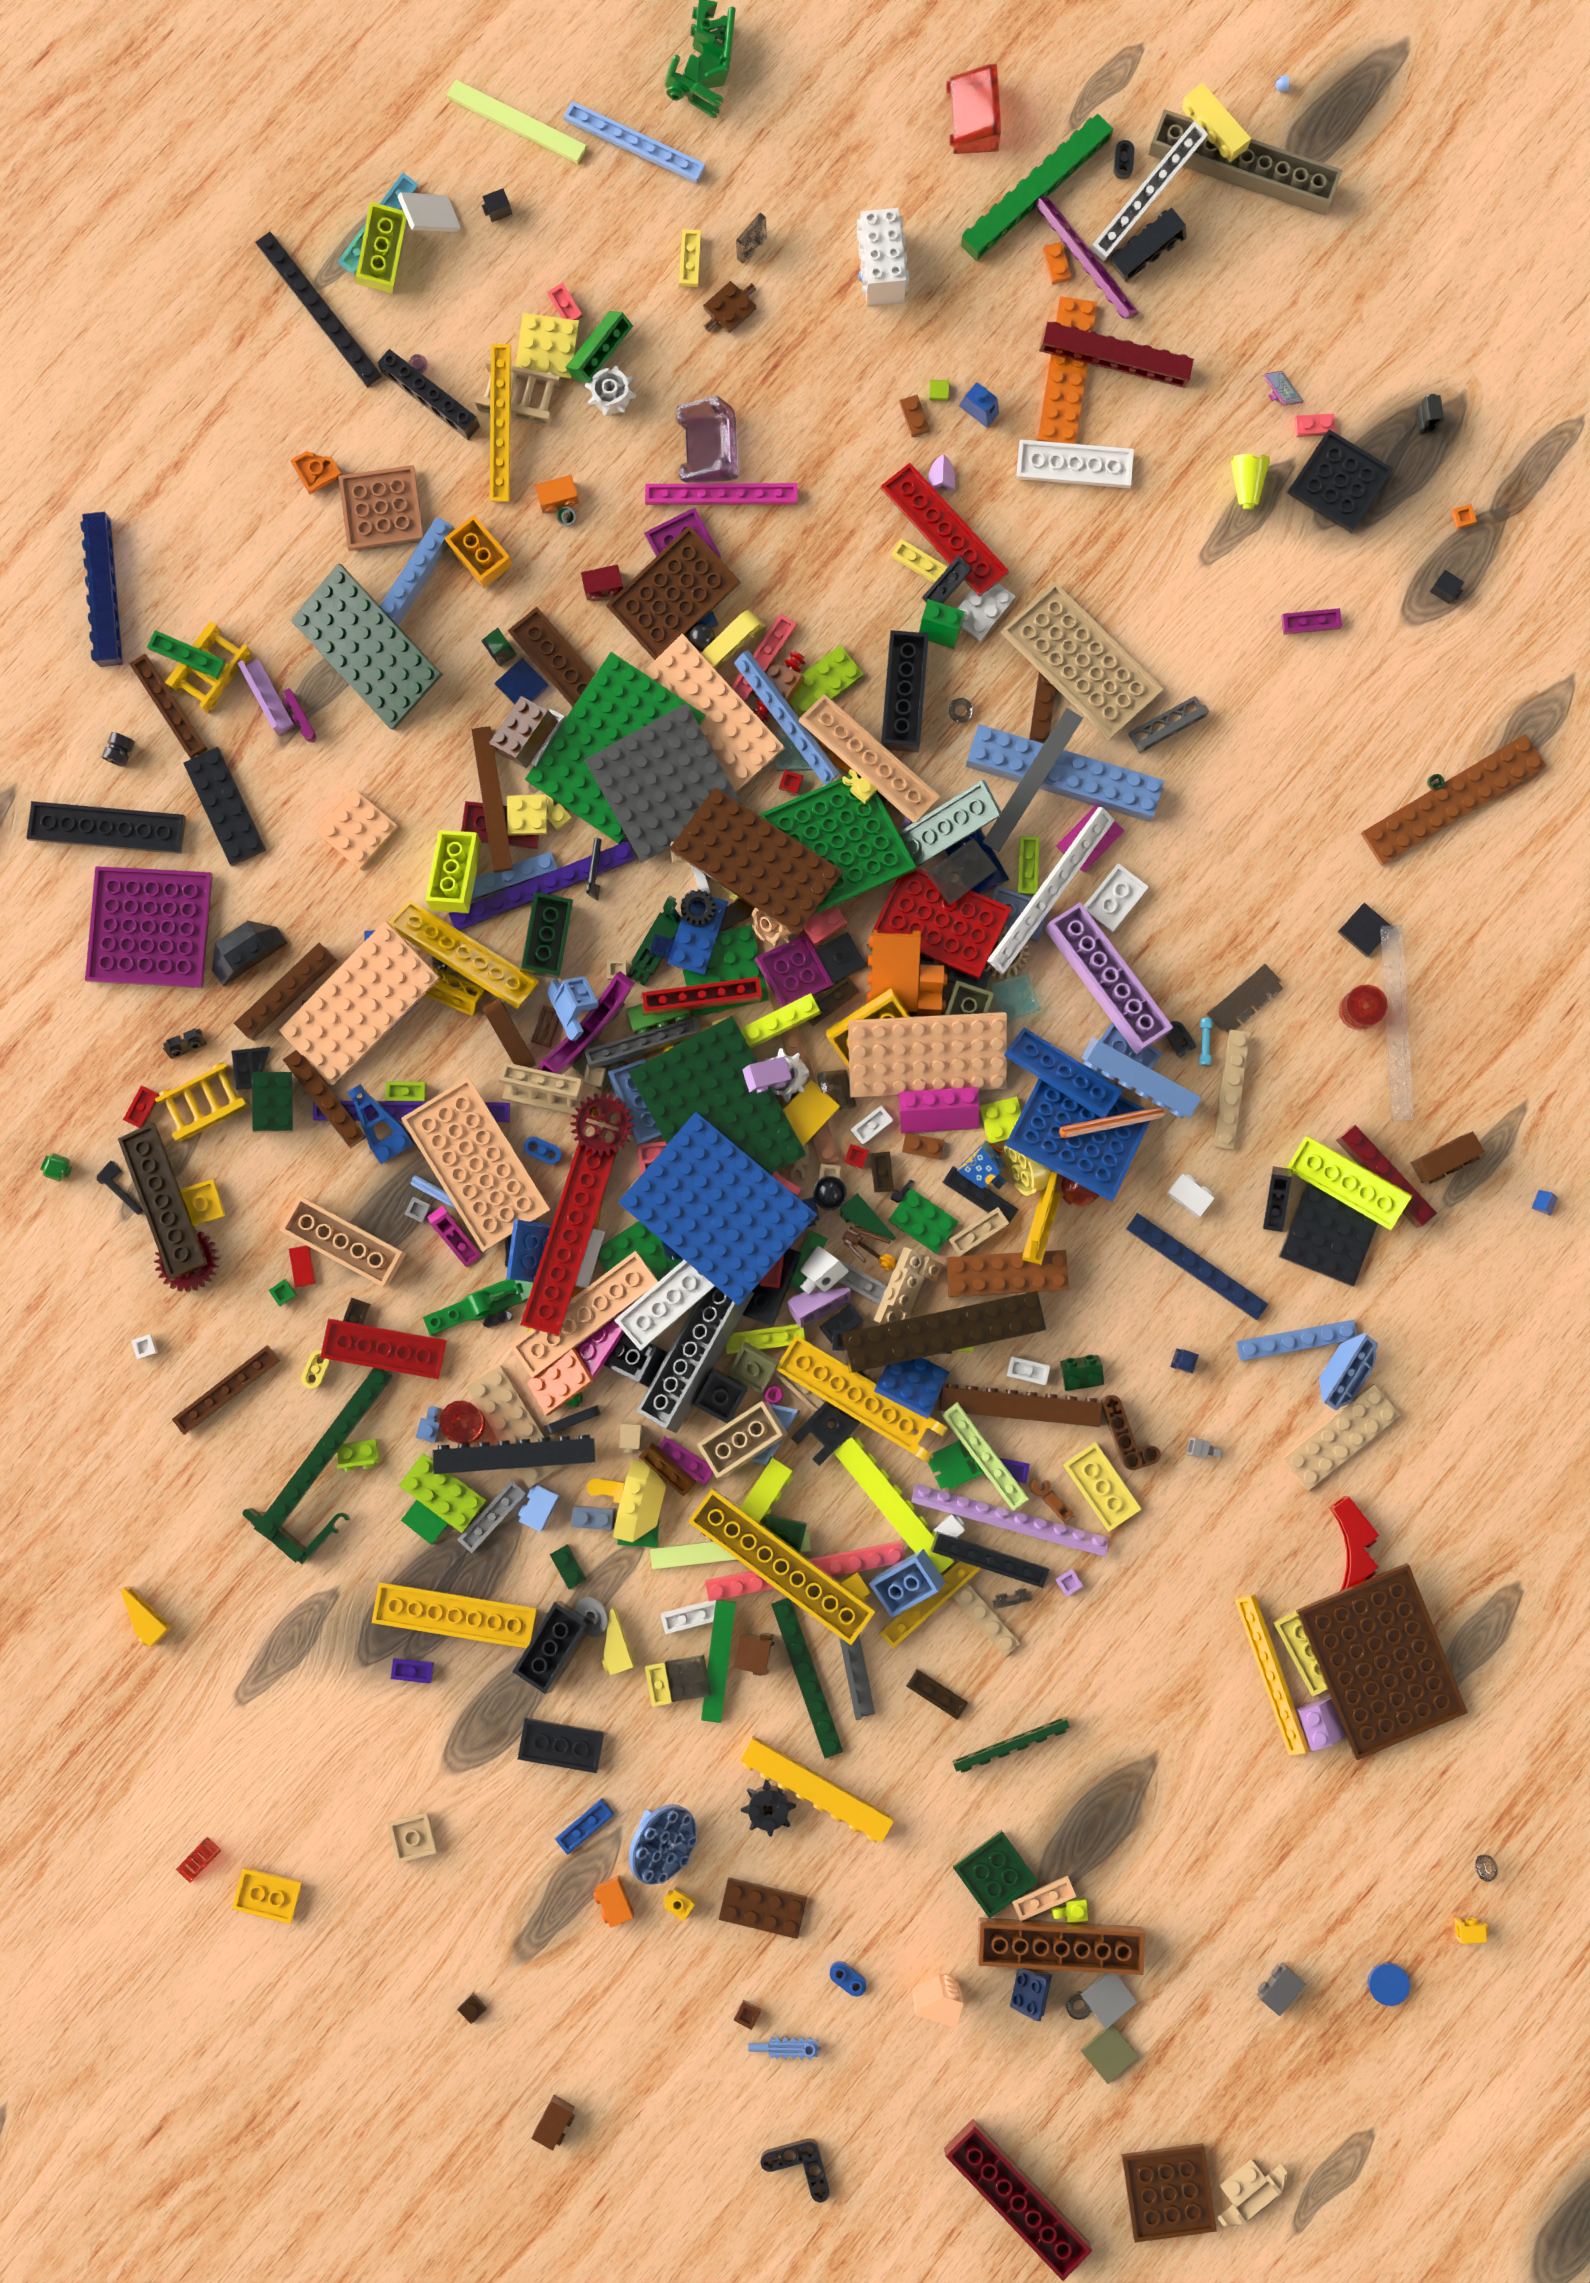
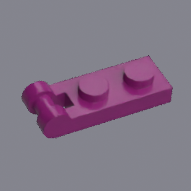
M290 688L283 691L286 696L283 699L288 709H293L295 714L292 717L297 726L301 724L302 736L307 742H314L317 738L316 733L293 691Z

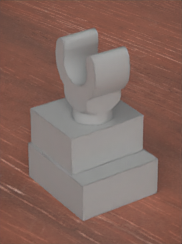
M1189 1437L1186 1455L1207 1459L1208 1455L1222 1458L1223 1450L1210 1447L1211 1442Z

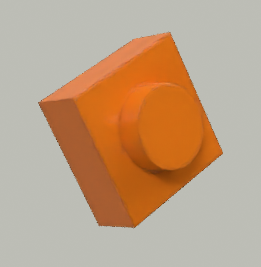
M1472 504L1458 507L1451 511L1456 529L1472 526L1477 523Z

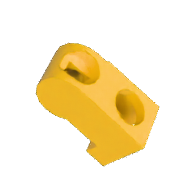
M594 1478L588 1482L587 1491L592 1496L600 1494L614 1496L613 1502L620 1503L625 1482Z

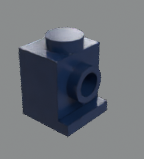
M1176 1348L1170 1367L1193 1374L1199 1354Z

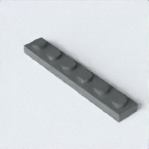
M696 1017L584 1050V1055L590 1070L684 1042L702 1031Z

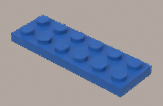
M1023 1027L1004 1054L1011 1061L1101 1118H1105L1123 1092L1118 1086Z

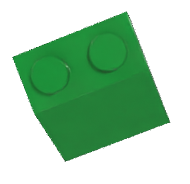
M928 599L919 632L929 633L928 641L955 649L967 612Z

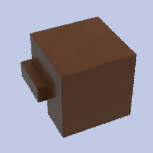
M748 1633L740 1635L734 1668L753 1672V1675L758 1676L769 1674L767 1664L771 1646L775 1644V1641H772L773 1634L762 1633L758 1636Z

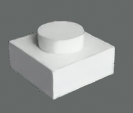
M152 1334L131 1341L137 1359L158 1353Z

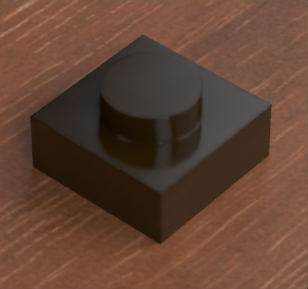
M472 1993L457 2010L472 2024L487 2007Z

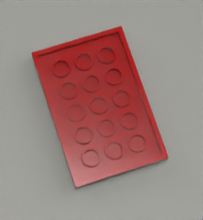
M916 867L915 871L897 878L873 930H877V933L912 934L913 931H921L920 954L980 979L1012 908Z

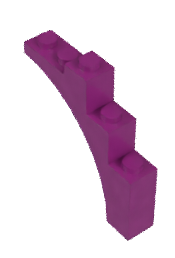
M621 971L615 974L611 983L599 998L598 1008L591 1009L580 1022L583 1033L579 1038L574 1041L570 1040L567 1036L541 1061L537 1070L562 1075L571 1068L581 1057L584 1050L597 1037L599 1038L605 1026L620 1014L625 1005L624 1001L635 983Z

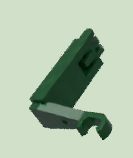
M670 895L663 906V913L660 912L633 957L631 961L633 966L627 974V977L631 978L634 972H636L637 974L634 978L636 982L643 976L640 983L643 986L650 975H654L676 937L682 918L675 909L677 905L676 899Z
M249 1508L245 1509L242 1514L255 1527L266 1512L258 1513L255 1509ZM343 1512L336 1514L307 1548L283 1527L279 1529L271 1542L295 1563L299 1562L303 1565L311 1559L332 1532L339 1533V1529L335 1528L336 1521L340 1517H343L345 1521L350 1520V1517Z

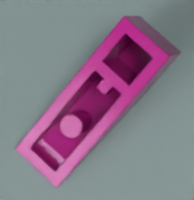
M444 1205L428 1216L431 1226L465 1267L482 1256Z

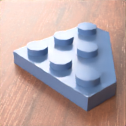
M1113 1022L1099 1040L1150 1069L1153 1068L1162 1055L1153 1046H1149L1136 1055ZM1088 1067L1089 1069L1096 1072L1103 1078H1108L1101 1074L1102 1069L1099 1068L1097 1071H1095L1094 1069Z

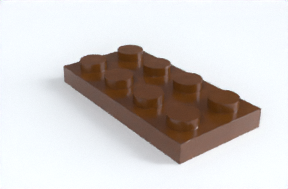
M728 1877L719 1920L798 1939L807 1896Z

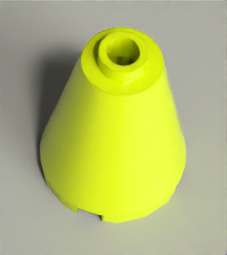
M1244 454L1231 458L1239 506H1243L1244 510H1252L1254 506L1259 504L1270 462V457L1267 455H1260V458H1258L1254 454Z

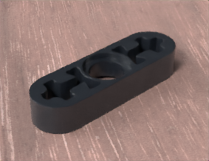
M598 1405L547 1424L544 1428L547 1435L601 1415Z

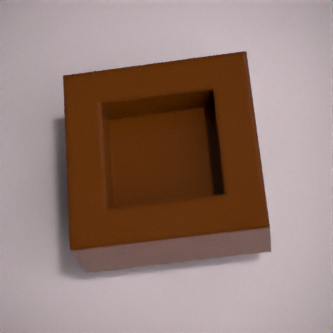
M743 2000L734 2017V2021L752 2030L761 2013V2009Z

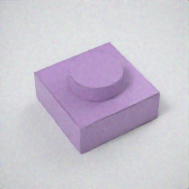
M1072 1568L1055 1578L1066 1597L1083 1587Z

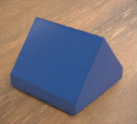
M1538 1190L1532 1209L1551 1216L1558 1197L1552 1192Z

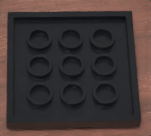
M1328 429L1289 488L1287 494L1352 533L1393 471V468Z
M1306 1184L1278 1257L1354 1287L1378 1223L1323 1190Z

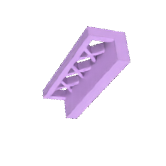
M257 659L248 665L243 660L238 662L265 716L277 735L295 727L260 660Z

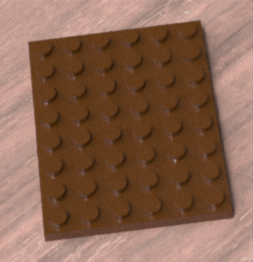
M1405 1563L1296 1610L1356 1760H1360L1468 1713L1409 1564Z

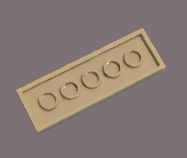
M501 1365L466 1386L499 1441L510 1440V1444H518L520 1439H530V1443L538 1442V1438H545ZM563 1465L516 1469L528 1488L563 1467Z
M1372 1384L1284 1456L1282 1460L1305 1489L1309 1491L1401 1415L1378 1387Z

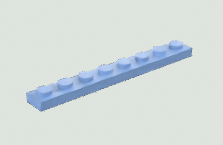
M573 101L564 115V121L695 183H698L705 169V163Z

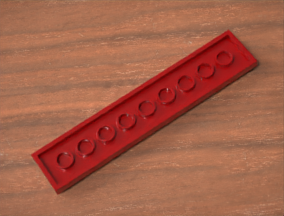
M581 1140L578 1141L520 1323L523 1327L557 1337L560 1336L617 1154L611 1150V1156L604 1152V1156L600 1157L598 1151L593 1156L592 1149L587 1153L584 1151L586 1146L581 1148L578 1146Z

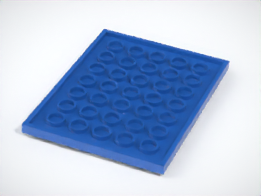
M697 1112L692 1115L618 1201L623 1208L738 1306L744 1302L817 1216L813 1210Z

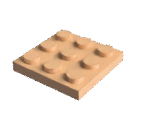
M354 789L316 833L361 870L399 827Z

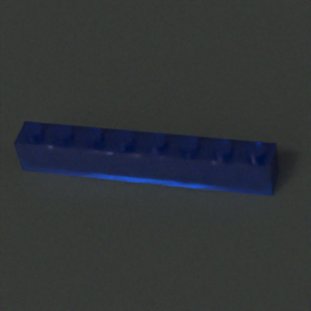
M105 511L82 514L83 521L80 522L81 530L84 533L82 547L86 558H83L85 569H87L85 584L89 592L86 595L88 606H90L88 621L92 629L89 632V637L93 643L91 658L99 667L123 665L111 518Z

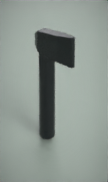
M594 838L586 893L595 900L599 899L600 885L595 884L602 842L600 838Z
M110 1160L97 1175V1181L100 1184H106L137 1215H140L143 1209L112 1180L122 1171Z

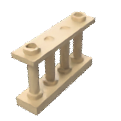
M486 360L487 370L491 372V361ZM511 365V398L517 378L527 381L522 403L518 405L511 402V418L551 427L552 416L547 409L553 387L561 388L562 386L560 376L551 372L546 374ZM491 374L485 395L476 396L475 404L478 411L490 413ZM535 383L546 385L542 402L538 409L529 406Z
M504 1062L499 1079L500 1083L506 1084L502 1100L569 1115H578L575 1107L581 1109L580 1101L583 1102V1097H578L582 1079Z

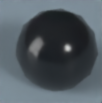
M705 624L694 626L689 634V641L698 651H703L715 640L714 631Z

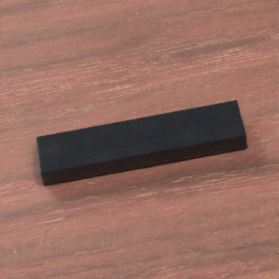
M954 1166L942 1182L987 1213L999 1207L1009 1223L1019 1210L986 1187L980 1188L960 1174Z

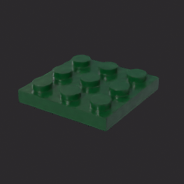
M1002 1830L953 1865L954 1870L989 1919L1038 1883L1037 1878Z

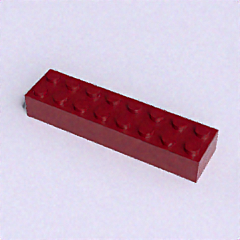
M974 2119L944 2147L945 2157L1062 2281L1092 2252L1089 2240Z

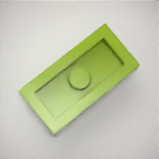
M386 1081L385 1101L426 1102V1082Z

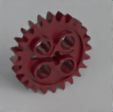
M595 1093L593 1100L587 1096V1103L580 1101L581 1109L575 1107L578 1115H572L576 1119V1122L570 1123V1125L576 1127V1129L571 1131V1133L577 1134L574 1141L581 1140L578 1146L580 1148L586 1146L584 1151L587 1153L592 1149L593 1156L598 1151L600 1157L604 1156V1152L611 1156V1150L618 1154V1147L620 1146L625 1149L623 1142H630L627 1136L634 1134L629 1131V1128L635 1127L634 1124L629 1122L634 1119L633 1116H628L632 1110L624 1109L627 1105L626 1102L619 1104L621 1098L617 1097L613 1100V1094L606 1098V1094L602 1093L601 1098H599ZM600 1108V1115L593 1118V1109ZM614 1113L619 1114V1121L617 1123H612L610 1120L611 1115ZM586 1119H591L600 1123H603L604 1121V1123L610 1126L618 1127L619 1131L611 1130L606 1127H602L601 1129V1127L596 1124L586 1122ZM593 1126L595 1133L588 1137L586 1130L588 1127ZM608 1132H612L614 1135L611 1142L605 1141V1135Z
M198 1232L197 1236L208 1265L201 1267L198 1274L192 1271L189 1273L188 1278L184 1275L173 1281L169 1280L159 1252H155L159 1259L155 1260L154 1263L160 1265L155 1271H162L158 1277L161 1279L166 1278L163 1283L166 1285L170 1284L171 1289L177 1287V1291L182 1292L185 1289L186 1292H190L192 1287L193 1290L198 1291V1285L206 1287L204 1281L211 1282L212 1280L209 1276L216 1275L213 1268H219L215 1261L220 1260V1258L214 1254L219 1252V1250L212 1249L216 1243L209 1242L210 1236L203 1238L204 1232Z

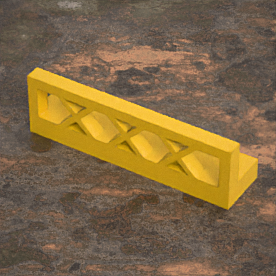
M431 966L441 979L424 996L473 1016L476 1013L479 1000L485 993V989L442 970L439 972ZM455 983V984L459 985V987H455V988H454V987L450 986L449 984ZM467 991L476 992L477 995L473 996L468 994Z

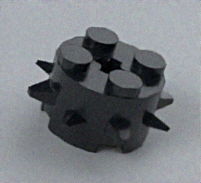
M766 1779L763 1787H759L756 1791L750 1788L746 1790L750 1800L748 1805L741 1808V1812L749 1815L752 1822L749 1828L751 1831L759 1828L767 1831L769 1837H771L774 1830L783 1825L788 1828L791 1826L787 1819L788 1811L796 1808V1804L788 1801L785 1790L771 1786L770 1782ZM771 1804L772 1811H765L764 1805L770 1806Z

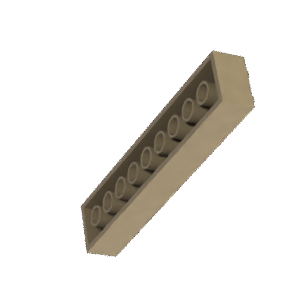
M1164 109L1148 155L1163 160L1194 120ZM1207 137L1183 165L1185 168L1325 216L1343 171L1251 139L1246 151L1229 162Z

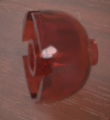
M1063 1177L1061 1190L1064 1195L1062 1198L1069 1205L1073 1203L1076 1206L1084 1207L1100 1197L1097 1193Z

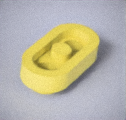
M316 1350L310 1355L302 1374V1383L307 1388L319 1387L330 1365L331 1360L324 1359L322 1364L318 1363L321 1350ZM311 1375L316 1376L315 1382H311Z

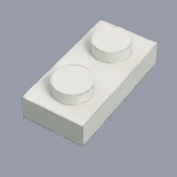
M880 1106L850 1131L864 1145L892 1123L893 1119Z
M1011 1357L1006 1376L1046 1385L1050 1366Z

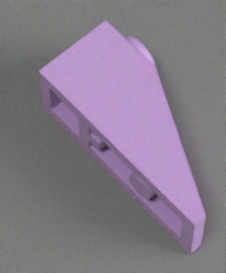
M849 1288L829 1289L826 1292L822 1290L812 1291L809 1295L806 1292L795 1295L788 1301L789 1313L799 1327L803 1328L852 1301L851 1290Z

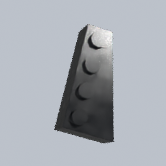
M1172 207L1168 211L1164 210L1161 212L1155 222L1147 224L1143 228V232L1138 236H1133L1124 248H1119L1113 253L1111 258L1112 266L1125 282L1145 269L1148 261L1151 263L1159 259L1163 250L1170 251L1174 248L1177 240L1180 239L1182 242L1187 238L1186 224Z

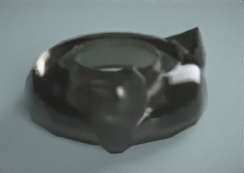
M965 698L952 700L948 708L950 718L957 723L968 721L973 714L972 703ZM962 705L966 708L964 716L956 715L955 708Z
M1487 1854L1477 1856L1475 1868L1479 1878L1486 1882L1496 1879L1498 1867L1495 1860ZM1486 1862L1491 1866V1873L1486 1869Z
M1077 1991V1993L1070 1996L1065 2003L1068 2014L1077 2020L1085 2019L1092 2012L1080 1995L1081 1991ZM1077 2000L1084 2002V2006L1080 2010L1073 2008Z

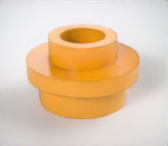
M883 1254L882 1257H879L878 1262L882 1269L890 1271L895 1270L897 1260L891 1255Z

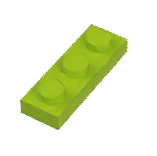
M1020 836L1019 894L1035 895L1038 891L1040 837Z

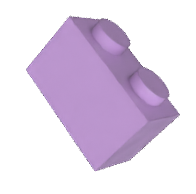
M785 1056L750 1064L743 1069L749 1092L757 1091V1093L768 1091V1088L773 1086L775 1089L785 1087L786 1082L792 1079Z

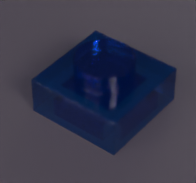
M655 934L649 953L668 959L674 940Z

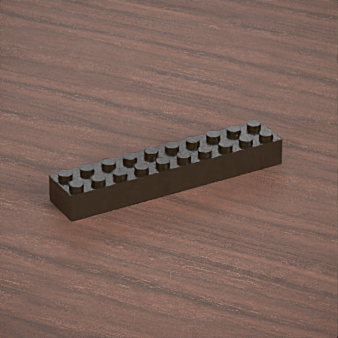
M1038 1291L845 1332L841 1334L849 1374L1038 1333L1047 1329Z

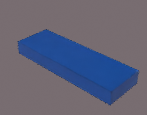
M601 1798L555 1837V1840L568 1855L615 1813Z

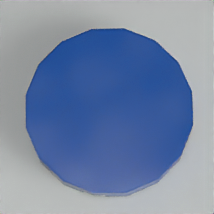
M1385 1962L1379 1966L1377 1965L1368 1976L1367 1984L1373 1998L1382 2005H1398L1409 1994V1977L1401 1967L1394 1963Z

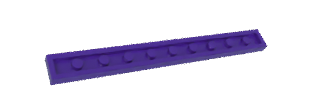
M628 841L600 852L597 875L636 860ZM592 855L470 904L469 913H448L454 928L461 931L533 901L535 892L550 895L589 879Z
M339 1101L354 1121H360L353 1101ZM377 1101L399 1122H403L402 1117L426 1103ZM313 1102V1120L328 1121L319 1107ZM485 1102L497 1123H510V1103ZM372 1105L364 1107V1113L369 1121L379 1117V1113Z

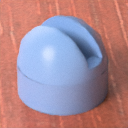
M1289 75L1280 76L1276 80V89L1278 91H1289Z

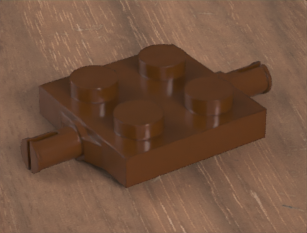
M729 281L703 305L704 310L712 318L704 325L705 329L710 332L712 328L718 325L723 327L728 333L733 331L757 309L756 304L748 297L756 290L755 286L750 283L749 286L742 290L732 281Z

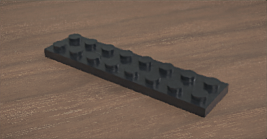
M31 801L26 839L29 841L181 854L186 816L183 814Z

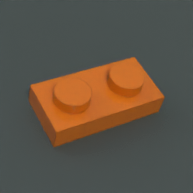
M1058 242L1044 245L1043 251L1051 283L1055 284L1070 280L1071 275L1063 243Z

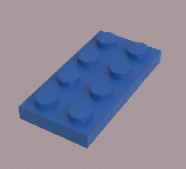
M713 897L716 905V914L708 925L693 927L692 924H687L683 917L681 918L667 965L705 976L728 901ZM700 901L694 902L691 905V912L694 915H702L706 911L705 904Z

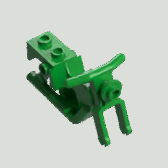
M698 0L697 7H693L692 19H695V24L691 25L690 36L693 37V49L701 53L699 57L693 54L689 56L683 75L675 73L680 57L677 54L673 56L665 79L666 94L675 101L686 96L690 104L705 112L711 118H717L718 115L716 113L719 114L718 107L721 106L719 102L723 103V98L721 95L709 90V88L723 86L726 82L731 63L736 8L731 6L728 8L727 16L723 15L719 19L710 21L708 18H714L718 2Z

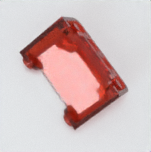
M987 64L951 76L950 80L946 81V94L950 93L952 99L953 134L949 135L950 146H953V153L998 152L1001 136L997 64Z

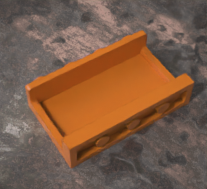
M873 930V936H869V948H872V955H868V966H872V973H868L867 985H871V992H867V1003L892 988L907 1012H917L921 931H913L912 934L877 933V930Z

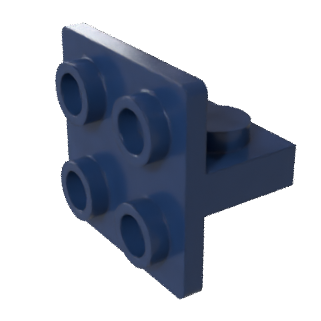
M1018 1968L1010 2007L1035 2021H1041L1046 2008L1052 1974L1048 1972H1032L1026 1968Z

